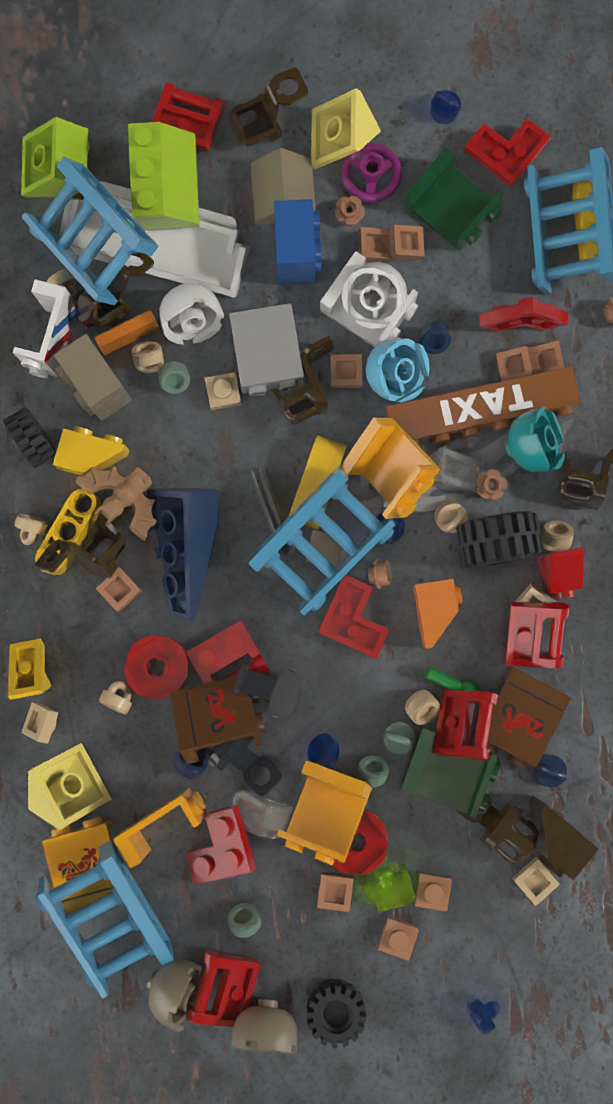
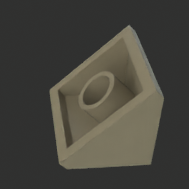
M280 147L251 163L255 225L275 223L274 201L313 199V211H316L311 158Z

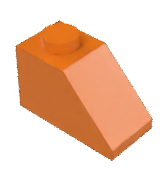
M454 579L417 584L412 587L423 649L433 648L459 611L458 604H462V593L460 586L454 585Z

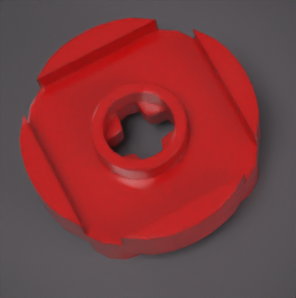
M147 636L137 641L130 648L124 667L125 678L129 686L137 694L151 699H164L170 697L171 692L179 691L189 677V659L184 648L167 636ZM154 658L158 662L164 661L166 665L162 669L163 674L161 676L157 673L151 674L149 672V668L152 667L151 660Z
M363 811L355 835L362 834L364 836L361 840L364 846L361 849H358L356 846L349 849L345 863L334 860L333 866L342 873L368 874L378 868L386 857L388 846L387 831L382 821L371 811Z

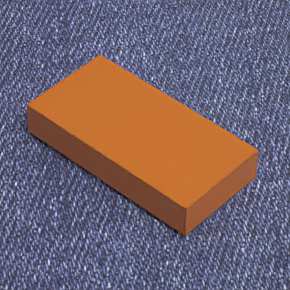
M148 310L95 336V340L104 356L159 330L160 327L152 311Z

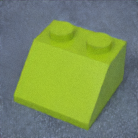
M54 117L23 136L21 196L56 197L65 185L64 179L66 176L56 167L63 156L79 162L87 168L89 153L87 128L59 117Z

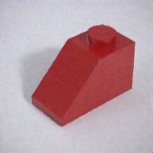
M583 547L549 553L537 559L544 593L547 595L554 594L555 600L575 596L573 590L583 588Z

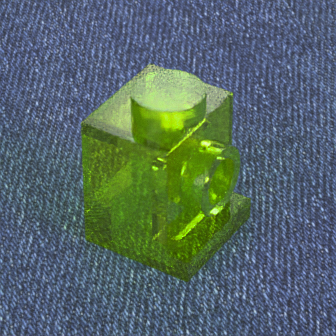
M405 863L398 865L399 872L394 873L393 869L378 872L375 874V879L369 880L370 884L364 885L369 905L376 903L379 913L417 901Z

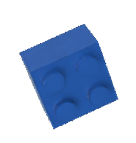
M313 199L274 201L278 285L315 283V272H321L322 261L320 211H313Z

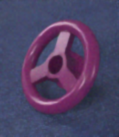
M367 143L360 151L346 156L342 163L341 179L345 189L351 196H355L363 202L375 203L387 199L396 191L401 182L402 169L399 159L392 150L381 144ZM365 154V155L361 158V160L357 158V157H359L360 155ZM351 167L359 171L366 181V192L359 190L353 184L350 178ZM374 168L376 172L370 173L367 169ZM392 169L393 175L390 184L384 190L376 192V181L382 176L383 172Z

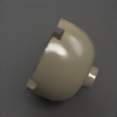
M174 959L162 966L159 971L155 970L151 974L147 982V990H149L148 1003L149 1009L157 1021L176 1032L182 1031L185 1028L180 1024L186 1018L189 1007L194 1004L204 965L189 959Z
M258 999V1006L248 1007L239 1013L234 1022L230 1048L263 1052L281 1051V1053L297 1054L298 1030L295 1020L288 1011L277 1008L278 1001Z

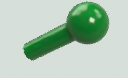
M428 666L424 672V678L449 690L481 691L479 685L474 680L464 679L459 681L431 666Z

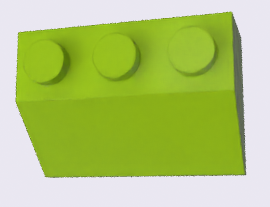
M161 122L128 124L132 218L144 230L200 227L195 133Z

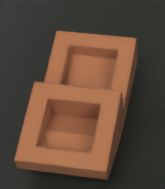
M395 224L390 229L360 227L357 231L358 253L366 257L365 262H395L422 259L424 257L423 227Z
M559 340L530 348L523 346L496 353L501 381L565 368Z

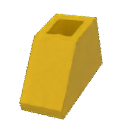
M74 426L73 431L63 428L53 465L61 471L84 476L90 472L91 467L103 471L126 458L130 450L125 444H122L123 440L112 435L105 434L102 439L92 436V431L82 427Z

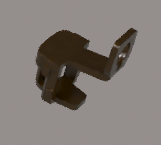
M296 67L278 73L271 79L270 84L265 87L264 94L261 93L244 104L240 103L230 111L233 130L239 142L243 143L246 147L254 146L264 140L274 142L282 137V130L277 122L279 104L283 106L292 105L308 95V88ZM287 79L294 80L298 84V90L292 95L284 93L278 95L276 91L280 89L281 83ZM253 110L257 115V119L242 127L238 116Z
M140 252L132 254L131 256L140 258L143 264L140 266L130 265L129 267L124 265L107 287L118 300L115 305L103 302L97 304L89 294L84 293V290H79L75 293L72 303L76 308L78 320L87 328H91L94 325L101 327L110 321L118 323L128 316L130 306L123 300V295L130 276H140L154 266V260L150 256Z
M331 336L311 344L300 355L302 368L308 384L288 393L284 397L281 396L277 388L272 390L276 403L286 420L292 425L301 423L314 415H321L329 410L327 398L314 378L309 363L334 349ZM323 347L321 350H319V351L313 353V352L316 351L317 349ZM306 410L305 412H303V413L297 415L296 417H293V416H295L296 414H298V413H300V412Z
M613 449L604 458L599 474L576 469L572 470L570 469L571 459L565 458L559 478V498L583 504L588 509L598 510L606 497L609 481L608 473L611 463H613ZM568 481L586 483L590 487L569 484Z
M97 518L94 523L99 529L91 536L84 548H81L74 542L58 539L44 550L36 561L35 566L43 571L55 572L69 553L76 556L74 559L88 572L100 577L111 578L117 570L116 562L126 548V539L111 523L107 525L106 519ZM105 538L110 539L112 544L100 560H97L94 555L96 549ZM60 549L59 555L53 561L47 563L48 558Z
M489 798L484 813H478L476 819L456 810L467 821L472 823L478 822L486 829L479 840L490 852L495 850L508 863L516 864L529 857L536 848L539 831L530 820H526L521 815L522 811L515 805L512 806L507 803L502 811H498L491 805V799ZM517 820L534 833L527 836L522 834L515 827ZM501 842H506L515 849L516 856L514 859L498 846Z

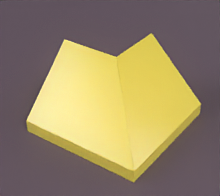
M357 88L312 109L311 160L313 169H318L360 151L381 132L361 91Z
M82 743L28 771V809L58 830L63 829L112 800Z

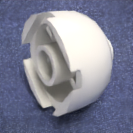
M382 262L366 263L354 270L344 283L342 290V301L346 312L350 311L352 316L356 318L355 322L359 325L371 329L384 328L389 325L391 320L394 321L404 309L407 297L406 283L401 274L391 265Z
M195 283L182 284L171 289L164 296L159 309L163 333L169 341L176 344H184L183 340L194 338L193 344L211 338L220 330L222 326L220 320L224 319L222 307L214 293L207 287Z

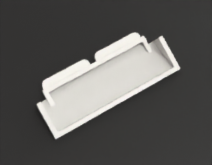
M101 181L100 183L132 216L131 189ZM71 198L65 206L60 237L83 206V200ZM199 208L200 227L144 230L159 246L153 255L150 256L154 260V266L145 273L183 284H201L212 292L236 297L251 246L237 243L240 230L236 229L237 222L235 218ZM94 212L70 245V248L76 254H82L103 225V217L99 212ZM113 233L94 259L109 263L121 248L122 237L118 233ZM131 256L125 263L127 267L143 264L142 260L136 256Z

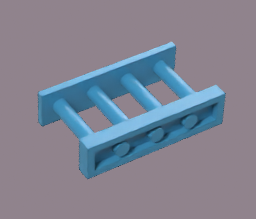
M603 147L589 150L590 162L586 163V167L542 177L534 165L527 166L528 178L524 179V188L527 197H530L536 268H532V280L534 286L539 288L545 295L552 294L551 280L594 271L597 274H601L607 283L613 282V194L609 157ZM584 180L592 182L593 193H589L588 197L544 208L543 190ZM591 210L592 213L595 212L596 223L592 224L591 228L547 237L546 220ZM588 241L598 243L599 254L594 255L593 259L549 267L548 250Z
M63 156L56 166L66 176L63 188L42 217L24 212L21 218L29 225V232L35 238L44 242L84 287V293L89 294L97 304L103 302L115 305L118 300L107 287L132 254L140 252L152 256L159 246L83 164ZM75 192H80L84 196V204L60 237L52 228V225ZM94 212H99L103 217V225L78 257L70 248V245ZM118 233L122 237V246L97 278L88 267L111 235Z
M339 466L254 551L248 560V564L256 572L263 566L267 569H273L304 598L300 603V613L303 616L310 610L313 612L317 611L326 601L325 595L378 542L382 545L394 533L392 529L395 526L393 518H385L380 522L347 490L348 486L345 482L348 480V475ZM331 497L334 500L338 499L372 531L359 545L324 513L325 508L322 506ZM308 520L311 523L316 522L349 554L336 568L301 535L303 532L300 528ZM285 543L297 548L326 576L314 590L279 558L280 554L278 551Z
M111 840L99 846L100 860L96 862L97 866L54 889L46 877L42 876L38 878V893L35 894L38 907L43 913H49L83 967L84 977L88 986L91 989L96 988L102 998L108 996L107 977L147 955L151 957L156 955L162 966L174 960L171 940ZM102 878L104 880L110 879L114 886L112 888L113 892L68 914L60 900ZM117 904L120 906L126 905L129 910L127 918L84 940L76 926ZM132 930L136 932L141 930L145 937L143 938V943L101 965L99 964L92 951Z

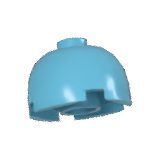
M399 337L387 339L372 349L368 356L365 367L366 379L372 390L380 397L401 403L408 402L416 398L425 387L421 386L424 376L428 377L429 358L424 347L411 339Z

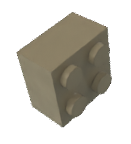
M84 334L54 355L60 364L55 368L72 391L78 390L73 395L90 417L96 414L103 421L133 401L87 334Z

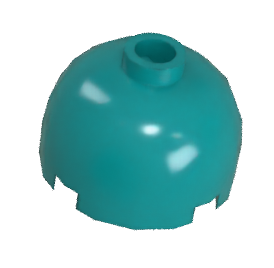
M544 406L531 409L518 416L512 422L508 432V439L505 442L508 455L513 457L514 461L522 469L535 473L559 469L563 464L565 452L559 454L558 444L564 443L560 424L552 411H544L546 409Z

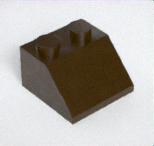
M533 796L529 803L531 822L539 831L536 849L541 855L538 859L559 878L565 873L570 879L574 880L599 849L551 807Z

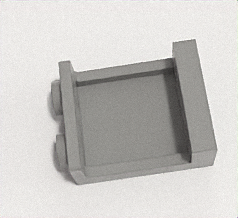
M291 303L229 313L243 394L249 393L251 397L262 396L268 393L267 390L280 388V391L287 392L299 388L298 385L304 384Z

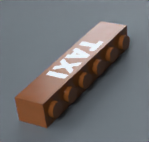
M570 366L386 406L384 414L385 418H393L418 446L419 443L431 441L432 445H437L450 441V436L462 434V438H470L480 435V430L492 427L494 432L509 429L511 423L518 416L542 406L546 407L545 412L552 411L556 418L566 417L573 414V410L581 403L573 367Z

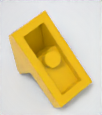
M42 639L10 644L9 699L42 694L51 687V683L45 673V645Z

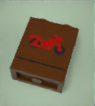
M508 666L502 677L506 680L498 694L497 705L493 706L487 749L496 753L498 748L509 753L507 760L524 769L527 763L537 767L572 697L515 667Z
M239 675L170 693L179 749L187 764L200 761L198 749L253 736L256 746L263 745L261 732L266 731L262 712L256 713L254 705L260 703V699L240 691L238 696L233 694Z

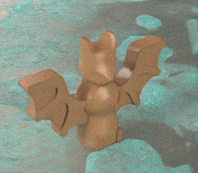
M113 466L107 471H100L95 469V467H91L88 474L76 478V484L88 494H94L102 489L113 490V495L103 501V504L94 512L95 515L103 514L108 519L106 524L109 525L116 517L121 515L124 507L132 506L134 517L129 528L140 539L145 540L147 538L149 528L156 523L151 513L155 500H150L143 495V492L152 485L149 475L137 467L127 477H122L118 474L116 466Z

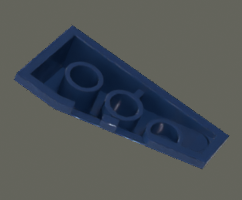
M204 488L147 489L148 499L155 500L151 513L156 523L150 527V530H156L159 547L155 549L157 559L162 558L166 574L163 576L162 582L170 617L189 621L195 620L218 522L217 490Z

